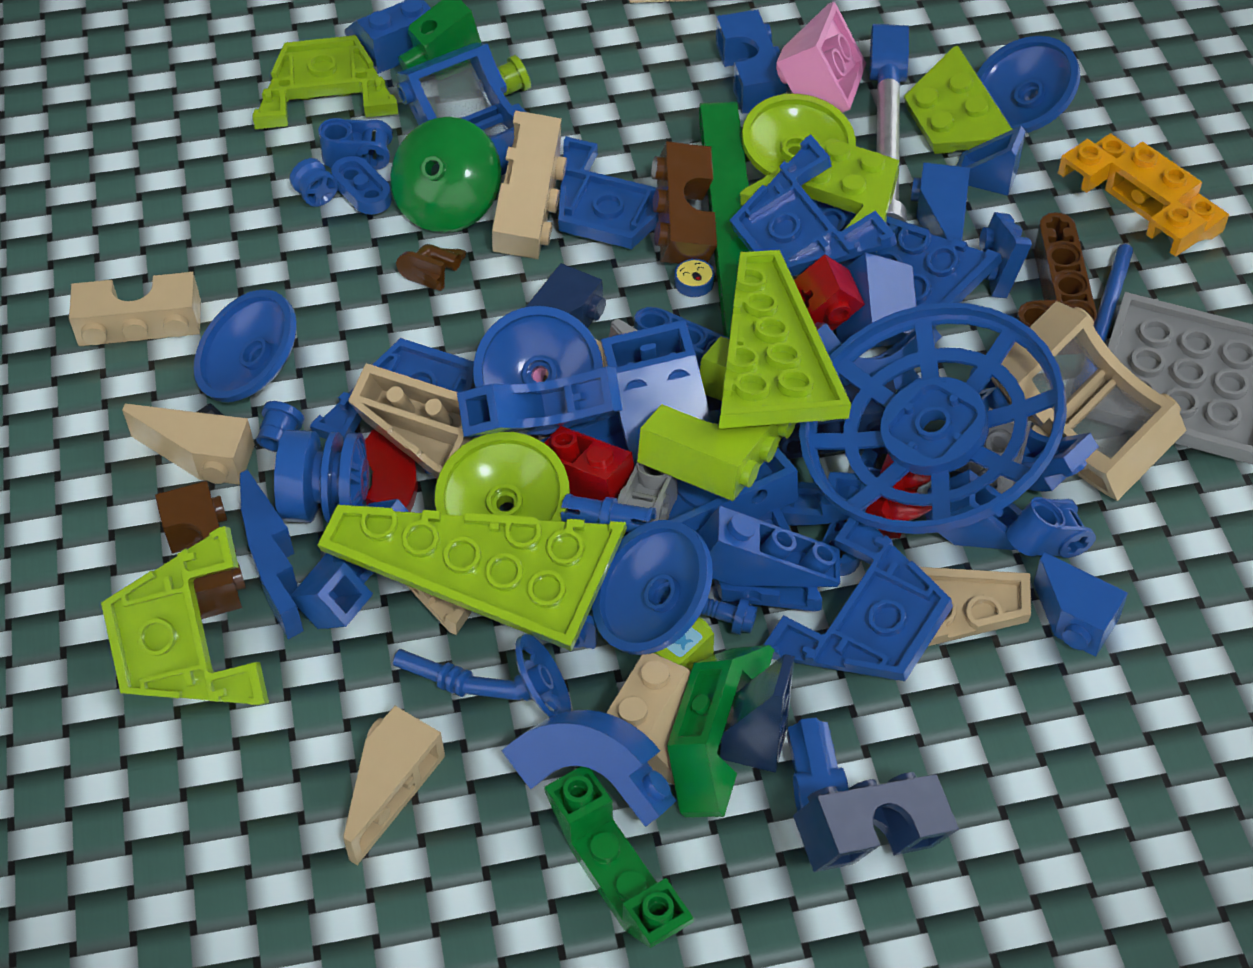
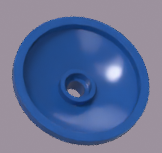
M1030 36L1015 40L994 52L980 67L977 76L1011 128L1015 129L1022 126L1026 131L1025 133H1029L1055 120L1069 106L1079 87L1080 66L1073 51L1064 42L1048 36Z
M255 290L236 298L217 314L205 330L194 359L195 380L203 393L216 401L234 402L259 392L279 374L291 354L296 337V315L290 302L275 291Z
M530 306L506 314L487 330L475 354L473 376L475 388L492 383H536L533 379V373L539 368H544L548 371L549 375L545 381L602 368L603 361L595 338L581 321L557 308ZM558 428L522 434L534 436L550 435Z
M674 520L652 521L641 525L623 537L592 605L597 629L609 644L629 654H651L672 645L693 626L706 604L712 584L711 555L702 537L687 525Z

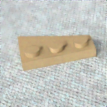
M920 567L952 599L953 604L952 610L928 646L1029 622L1031 616L1030 573Z

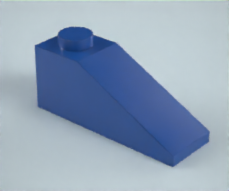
M923 163L922 177H914L911 201H918L916 218L921 227L929 229L930 234L948 240L953 238L962 240L970 168Z

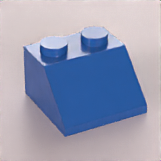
M404 0L401 3L356 20L344 29L345 35L357 36L373 61L374 69L379 74L400 65L398 56L413 48L408 33L409 25L431 9V7L424 0Z

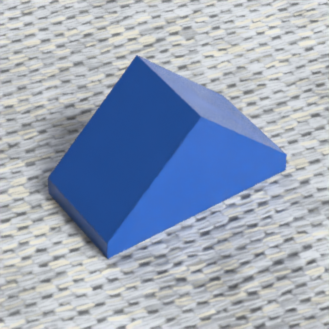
M1022 126L961 153L956 166L970 168L968 186L1009 195L1018 172L1026 131Z

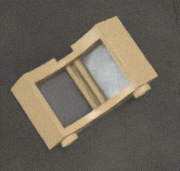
M1056 301L1029 328L1045 342L1059 365L1066 391L1067 417L1062 437L1091 433L1099 448L1086 459V467L1076 474L1099 491L1118 501L1187 431L1180 415L1181 408L1171 396L1156 392L1120 362L1103 342L1093 326V319L1085 310L1079 307L1072 308ZM1015 342L1003 360L1002 365L1017 379L1024 393L1025 400L1051 390L1049 381L1040 364L1024 347ZM992 377L994 385L998 386L1008 404L1011 405L1012 400L1006 389L998 380ZM1054 407L1029 416L1028 420L1033 423L1030 428L1041 435L1050 437L1054 420Z

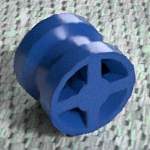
M304 159L293 168L290 174L289 181L291 186L302 195L303 200L310 206L319 207L325 205L337 192V179L330 172L326 171L325 166L318 159Z

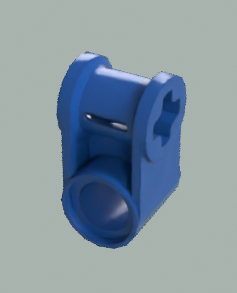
M331 118L320 124L318 130L322 162L326 166L332 168L337 160L347 156L361 157L375 170H380L388 165L390 153L387 146L392 141L393 131L387 123L376 119L344 120L341 118ZM373 130H376L375 140L372 137ZM374 150H376L377 157L375 160L373 159Z
M1035 497L1006 530V536L1011 545L1022 554L1031 557L1042 556L1044 552L1052 556H1062L1064 558L1075 557L1087 551L1096 540V535L1092 529L1085 527L1078 517V507L1072 499L1059 500Z

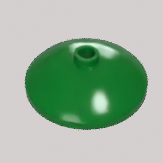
M439 117L428 120L413 129L404 138L396 151L391 167L392 193L397 206L405 217L423 229L438 233H450L465 229L477 222L489 210L496 198L501 180V163L497 149L490 137L481 128L465 119ZM439 163L438 173L432 176L431 168Z

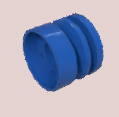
M283 431L275 460L274 495L277 513L284 522L311 523L315 520L320 503L324 519L327 523H329L337 505L364 506L369 488V463L365 439L362 433L350 432L343 441L340 432H331L322 451L320 438L316 431Z

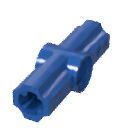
M817 718L801 719L795 725L788 727L787 739L795 772L793 774V790L797 812L809 803L808 796L817 790L835 786L838 792L847 791L849 789L844 769L842 767L838 768L828 722H822Z

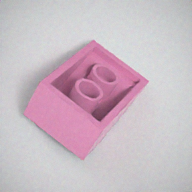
M835 1L827 4L783 47L776 62V70L783 84H788L793 94L817 97L832 104L842 113L850 110L866 66V61Z

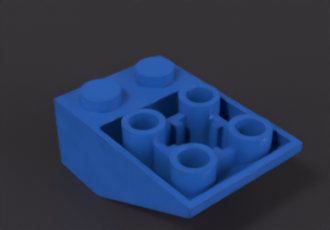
M685 320L601 339L604 367H616L623 411H619L617 414L627 451L632 452L634 467L637 464L640 428L661 404L712 423L696 354Z

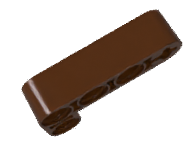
M1048 213L1040 220L1034 247V256L1044 300L1028 301L1022 304L1018 310L1017 320L1030 327L1058 301L1072 308H1082L1091 316L1095 325L1097 312L1076 224L1071 217L1063 213ZM1071 340L1057 355L1078 354L1082 352Z

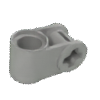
M637 462L627 484L620 491L618 503L656 508V519H651L650 522L668 520L678 496L677 478Z

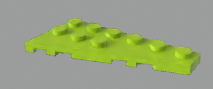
M780 250L740 252L719 429L848 419L852 404Z

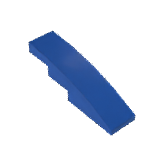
M247 469L240 473V495L248 546L269 607L287 639H290L304 631L297 605L290 596L298 586L293 567L287 557L295 553L288 527Z

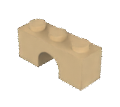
M193 272L154 275L150 292L143 298L135 301L118 299L112 280L71 284L69 321L78 346L200 334L201 298Z

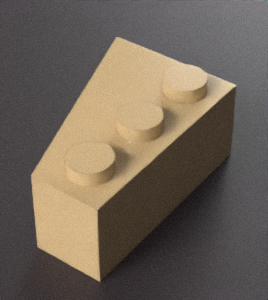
M515 110L513 118L514 141L512 147L508 146L506 160L509 162L504 183H501L492 228L493 252L539 259L541 246L549 245L552 222H547L549 212L556 213L560 190L554 189L556 179L563 180L567 161L566 157L560 156L562 118Z
M365 364L348 400L366 423L437 479L443 466L453 453L467 442L477 438L464 437L457 397L458 392L371 364Z

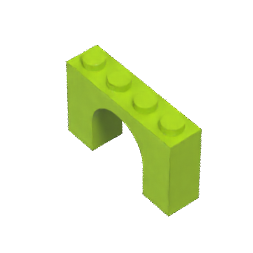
M722 336L717 339L701 358L700 375L705 395L722 401L729 347V339ZM661 404L640 428L637 462L734 501L745 486L750 488L753 485L764 461L769 463L773 459L779 441L783 437H790L796 423L719 429V424L698 419Z

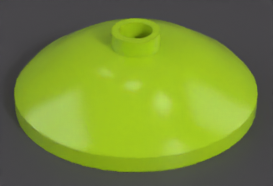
M782 94L765 99L749 112L742 129V145L746 156L766 176L779 169V166L784 161L788 163L801 149L800 143L809 135H812L819 144L832 138L856 146V137L851 123L839 109L822 99L804 94Z
M498 432L486 434L467 442L447 460L437 480L435 506L436 511L448 515L482 513L537 517L538 520L562 521L561 512L568 511V508H562V503L565 495L570 494V486L561 460L545 443L522 433ZM504 503L514 504L513 508L509 511L503 512L499 510L500 506Z

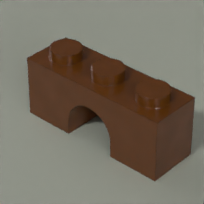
M666 141L660 156L654 157L651 170L652 179L657 180V189L653 197V211L658 213L659 222L655 228L654 243L656 246H660V261L680 264L688 259H701L709 262L717 247L715 212L695 209L686 199L702 201L713 180L711 147Z
M207 481L155 494L162 526L172 554L191 548L210 536L209 533L220 528V522L227 521L221 496H211ZM239 562V568L199 577L194 580L193 584L201 620L242 608L238 590L245 589L246 586Z

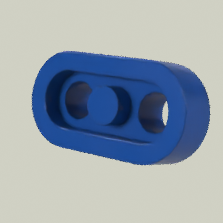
M347 156L333 164L331 172L337 179V190L359 212L374 215L389 208L392 202L390 185L365 159L358 156Z

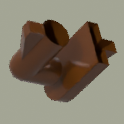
M425 244L416 253L412 251L403 252L397 258L396 266L404 278L441 291L445 287V268L456 271L461 262L466 258V251Z

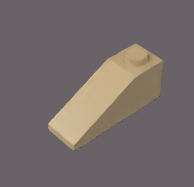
M124 404L122 411L131 437L199 480H207L215 484L230 483L240 485V473L246 470L255 446L248 418Z
M394 706L384 719L379 718L373 723L365 740L343 836L349 861L356 865L365 857L445 757L441 732L397 706Z

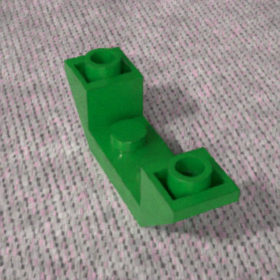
M770 645L731 648L693 664L667 744L679 810L684 817L725 816L737 773L717 754L735 693L770 666L774 654V649Z
M581 766L544 786L547 798L572 853L623 930L647 947L652 948L694 923V917L667 878L658 883L613 820L612 799L590 768Z

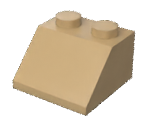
M654 653L645 654L637 662L608 709L607 714L632 724L654 742L660 749V752L651 758L648 764L654 771L659 772L667 782L675 785L667 744L691 671Z

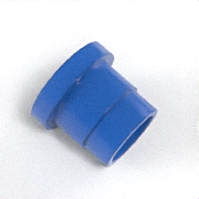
M279 401L266 402L262 410L264 418L256 441L263 448L277 452L283 431L301 429L305 420L304 415L289 404Z

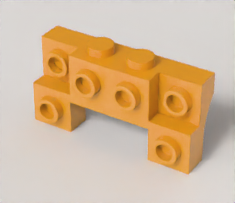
M1110 133L1096 143L1086 139L1061 156L1058 170L1059 175L1065 177L1076 170L1084 176L1081 189L1086 193L1107 180L1106 192L1149 221L1146 232L1149 238L1152 239L1161 232H1164L1174 239L1170 253L1175 257L1195 243L1206 239L1212 240L1225 230L1229 213L1199 194L1202 181L1143 141L1132 148Z

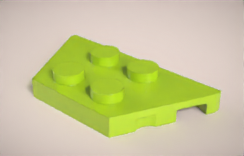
M958 45L953 47L904 95L908 111L934 154L953 153L957 150L967 151L1013 130Z

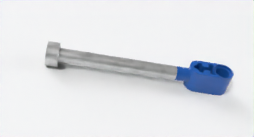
M872 24L869 80L878 81L876 152L899 160L900 82L907 81L909 25ZM898 174L887 216L907 222V210L899 202Z

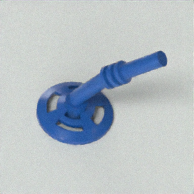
M524 634L516 640V662L520 674L515 676L514 681L473 676V672L468 669L464 670L462 667L455 666L449 662L442 665L403 649H399L394 656V666L437 682L439 689L446 690L452 694L455 693L460 697L470 694L518 701L524 699L527 702L533 699L537 706L549 717L571 711L568 689L557 664L543 644L530 634ZM522 650L527 651L531 655L530 660L524 661ZM545 703H546L549 707H551L552 709H554V711H551V710L545 705Z

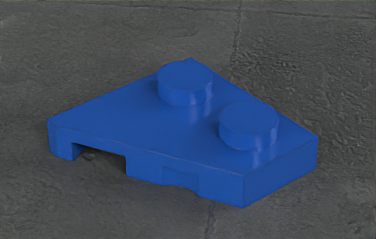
M994 212L988 228L984 227L979 238V248L981 251L986 252L989 249L1001 253L1002 262L985 278L989 280L991 297H1008L1032 246L1029 238L1021 237V227L1016 225L1013 217L1007 213Z

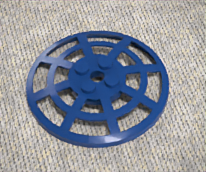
M944 302L919 305L894 312L870 323L849 337L829 356L838 376H842L860 390L852 402L849 418L845 419L844 432L817 433L818 421L800 422L799 427L802 456L809 473L825 498L842 513L864 525L888 532L907 534L938 533L968 526L996 514L1017 500L1038 480L1052 461L1062 439L1067 417L1066 391L1059 365L1049 347L1031 328L1015 317L993 308L970 303ZM932 325H972L990 329L1000 334L988 353L984 355L963 348H936ZM915 329L918 352L893 361L878 371L873 377L853 363L863 353L880 342L902 332ZM1015 342L1024 347L1040 364L1049 381L1051 390L1025 400L1024 393L1017 379L1002 365L1003 360ZM938 363H960L976 367L977 369L965 383L955 378L940 377ZM920 367L922 380L906 386L897 394L885 387L888 382L897 376ZM994 377L1006 389L1012 404L986 411L979 393L989 380ZM871 400L885 408L881 418L880 431L858 432L862 414ZM1054 407L1051 434L1041 455L1031 468L1014 462L1025 440L1028 417ZM930 421H945L944 426L938 431H924V427ZM1014 421L1011 439L1002 455L983 447L989 433V428ZM886 447L889 456L894 462L876 478L865 466L859 449ZM818 450H845L853 472L866 487L846 501L828 481L819 461ZM970 461L988 470L974 481L957 489L950 490L949 472L961 468ZM908 472L918 475L931 476L932 493H909L895 489L893 486ZM999 476L1016 482L1011 488L990 502L965 513L951 516V502L964 499L981 491L993 483ZM882 496L890 501L905 505L932 506V520H892L865 513L863 510Z

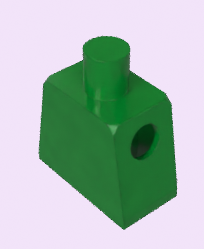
M441 0L409 25L408 33L413 48L398 56V61L403 70L472 43H481L472 11L462 0ZM467 60L432 73L430 76L435 81H442L468 70L470 67Z

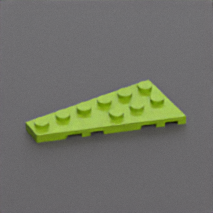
M337 505L317 545L325 553L572 651L627 530L626 522L610 521L609 524L585 523V520L567 519V522L538 520L537 517L482 513L448 515L433 510H423L422 513L399 512L394 511L393 508Z

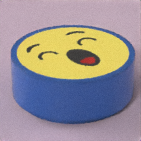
M688 259L676 267L675 287L681 294L688 297H700L712 290L714 286V269L708 262L701 259Z

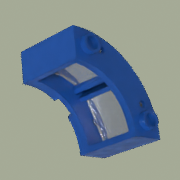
M475 42L396 73L400 82L396 85L398 95L404 105L409 104L418 125L439 117H457L475 124L494 143L500 158L501 175L506 174L509 162L506 160L508 146L512 147L514 141L515 110L526 111L519 103L512 106L506 99L504 93L507 91V86L496 66L488 43Z

